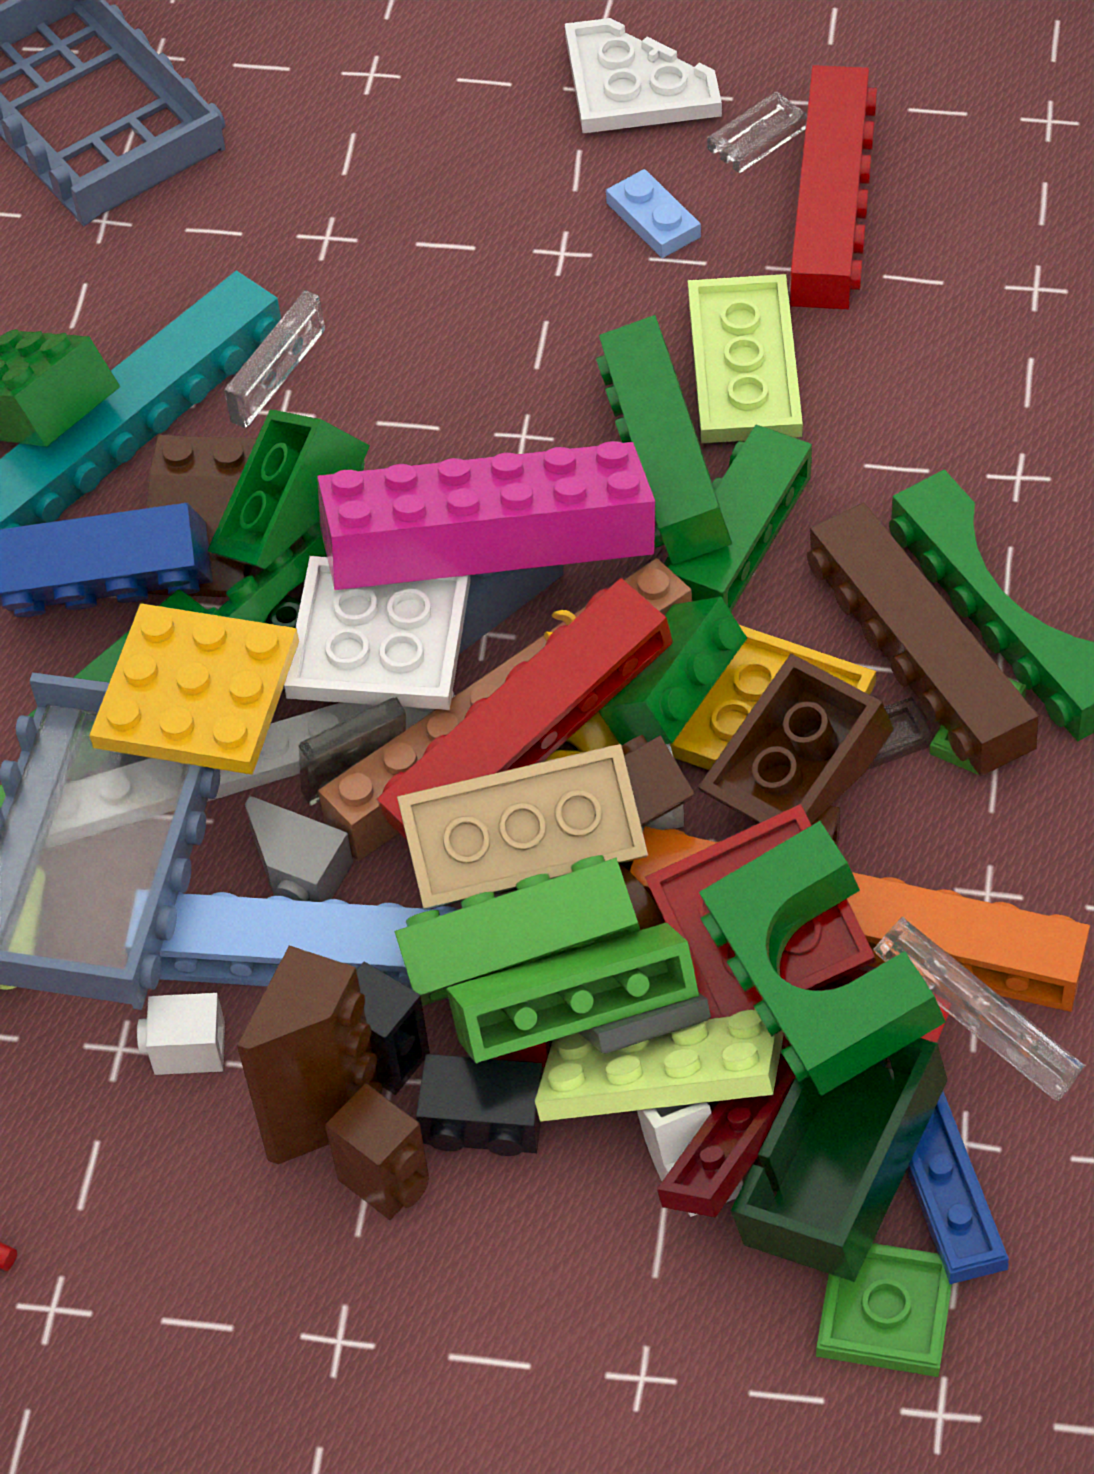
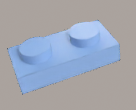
M645 169L606 189V203L661 258L670 255L701 237V223Z

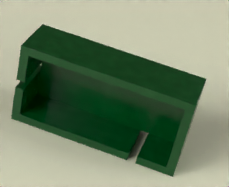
M919 1038L889 1056L892 1069L886 1068L888 1061L885 1058L822 1096L810 1077L801 1082L795 1078L758 1153L763 1167L752 1165L730 1210L744 1246L855 1282L948 1081L938 1043Z

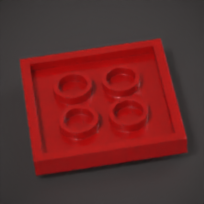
M801 804L645 876L665 922L688 941L698 992L708 1000L710 1019L730 1017L741 1011L755 1010L753 1005L762 1001V998L755 987L745 992L743 991L726 962L735 956L731 947L726 943L717 948L700 918L709 913V910L699 892L810 827V821ZM847 899L811 919L792 935L784 948L780 961V977L798 988L814 991L876 962L873 951Z

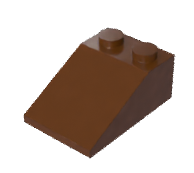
M157 435L149 474L147 508L188 503L206 521L208 544L210 545L257 438ZM210 553L213 582L199 584V592L187 595L228 597L226 592L238 581L248 576L250 565ZM168 589L148 592V594L169 595Z
M790 654L698 788L700 792L757 824L799 804L802 805L811 824L866 772L894 731V727L882 701L807 661Z

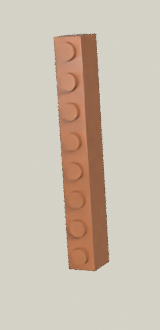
M655 558L624 580L664 616L673 604L692 601L691 588L658 558ZM586 607L575 613V617L577 618ZM562 622L549 632H554L560 626L566 625V623ZM544 635L453 697L450 710H434L318 790L324 823L348 833L352 856L358 862L399 834L387 822L376 799L382 794L387 782L396 774L409 770L424 756L426 748L435 738L447 735L462 722L467 711L476 701L488 698L505 683L507 675L517 664L523 661L528 662L547 642Z

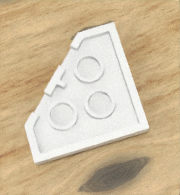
M611 18L565 23V38L582 133L722 116V102L715 70L701 63L694 67L678 59L677 51L649 37L641 41L625 33V25Z

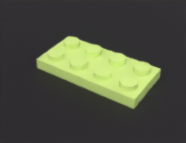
M786 274L688 280L701 443L746 441L756 424L794 438L802 437L803 422Z
M745 1010L730 1017L708 1019L707 1021L607 1054L601 1053L579 1033L554 1039L535 1099L540 1122L773 1095L784 1034L780 1031L771 1037L756 1010Z

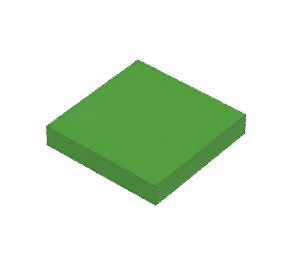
M872 1243L855 1282L829 1274L816 1347V1357L939 1377L952 1284L949 1285L940 1255Z

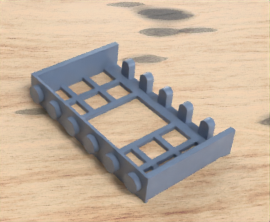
M8 0L0 4V50L14 63L13 66L0 72V85L23 73L36 87V89L11 102L0 92V137L83 226L89 224L101 213H106L213 155L219 149L221 151L225 150L222 129L225 128V121L218 107L214 103L208 104L199 95L193 82L187 77L183 79L174 70L169 58L164 53L158 54L150 46L145 34L139 28L134 30L126 22L123 13L115 4L109 5L105 0ZM75 13L87 27L61 40L48 26ZM38 31L51 46L24 59L11 45ZM96 35L110 50L83 63L70 48ZM60 54L73 69L46 82L33 68ZM118 58L158 98L59 152H56L19 112L24 107ZM168 108L181 123L154 137L141 121ZM130 127L145 143L117 157L103 141ZM93 147L107 163L79 177L66 161Z

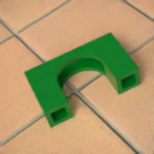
M818 821L701 890L699 894L709 910V913L700 919L717 948L728 943L735 956L726 962L744 992L752 987L756 988L762 1001L753 1006L772 1037L782 1031L790 1046L781 1050V1053L799 1082L810 1077L822 1096L946 1023L934 994L905 951L851 983L832 990H805L791 985L780 977L782 953L792 935L811 919L860 891L847 861L821 821Z

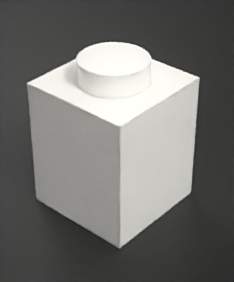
M218 994L148 996L147 1019L138 1020L137 1041L140 1054L148 1053L154 1075L223 1072L225 1020Z

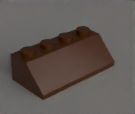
M290 945L237 1044L267 1160L276 1164H281L329 1145L325 1124L365 1083L381 1095L383 1089L382 1083L378 1082L376 1072L377 1055L372 1052L370 1042L371 1025L367 1024L364 1011L365 995L360 991L356 967Z

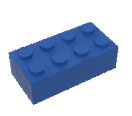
M188 503L0 529V606L8 611H14V616L32 617L45 614V606L65 603V607L68 610H81L97 606L96 599L116 596L117 602L129 603L148 599L149 591L168 589L169 595H172L178 589L186 594L199 592V584L213 582L210 552L207 551L209 544L206 521Z

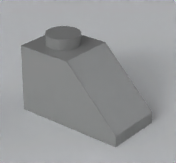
M249 796L245 803L248 821L273 895L288 897L295 901L323 902L332 899L353 864L348 833Z

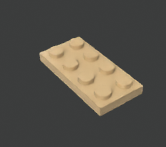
M621 744L397 796L424 910L461 902L468 897L484 892L498 893L515 889L519 881L538 874H549L550 879L571 873V865L592 856L603 855L605 861L617 857L618 864L648 856Z

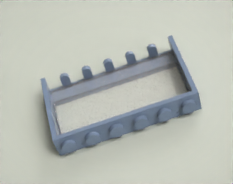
M32 672L29 682L37 704L34 717L24 715L18 717L16 735L22 750L18 762L4 760L0 767V781L6 795L0 808V985L132 1004L133 1009L142 1010L148 989L154 990L160 979L161 957L159 954L163 941L171 940L175 931L177 912L174 906L178 893H184L188 889L191 878V860L189 858L193 845H200L203 841L206 829L204 810L208 799H215L220 785V769L93 748L89 735L109 683Z

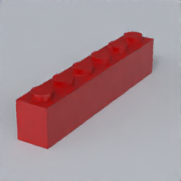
M812 65L791 265V307L849 310L851 290H860L862 260H854V254L864 253L865 225L857 224V218H867L868 189H860V184H870L871 155H863V150H873L874 121H866V116H876L877 88L868 87L869 68Z
M622 578L617 580L609 589L598 591L589 600L585 610L569 625H562L549 636L545 646L528 662L523 661L517 664L507 675L505 683L488 698L476 701L469 708L462 722L447 735L435 738L428 745L424 756L409 770L396 774L387 782L382 794L376 798L387 822L407 840L397 796L544 762L673 644L667 617Z

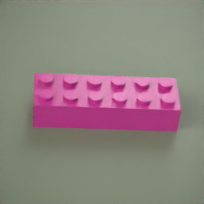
M610 441L599 446L571 449L555 447L543 452L525 454L501 453L494 457L469 460L451 458L441 463L413 466L396 464L385 469L366 471L342 470L335 474L317 476L320 529L334 590L654 554L655 499L633 442L620 443Z

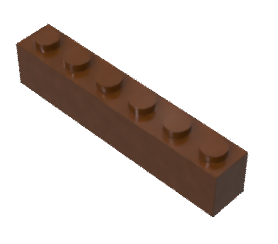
M864 502L810 527L811 551L807 552V560L813 574L820 581L825 579L831 586L841 610L846 615H854L861 624L863 634L870 647L875 651L880 649L887 657L897 681L903 687L910 686L919 698L921 709L926 718L933 724L938 722L940 726H945L948 730L951 748L961 761L969 759L970 764L977 773L983 776L1037 749L1038 714Z

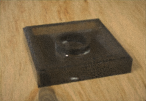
M397 697L390 698L300 742L298 748L301 792L310 806L320 801L319 789L406 731V711Z

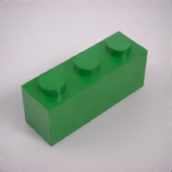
M722 597L673 604L665 614L673 644L598 711L621 746L640 735H644L647 742L661 735L665 744H672L744 644L747 637Z

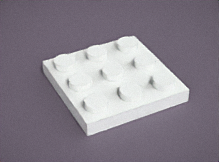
M310 556L296 623L299 644L284 684L286 699L450 710L471 581L470 575L334 590L327 557Z

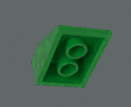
M270 409L207 551L216 556L266 569L320 520L317 476L335 474L342 470L363 471L365 466L364 459L370 445L322 419Z

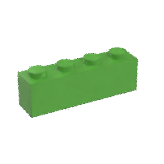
M603 855L588 857L571 865V873L550 879L549 874L534 875L519 881L516 884L517 891L495 897L494 892H484L461 902L462 909L441 916L438 910H430L408 918L406 920L407 927L394 932L412 990L421 995L422 1006L448 998L447 987L640 931L617 857L605 861Z
M668 923L446 988L458 1041L475 1063L699 996L688 941Z

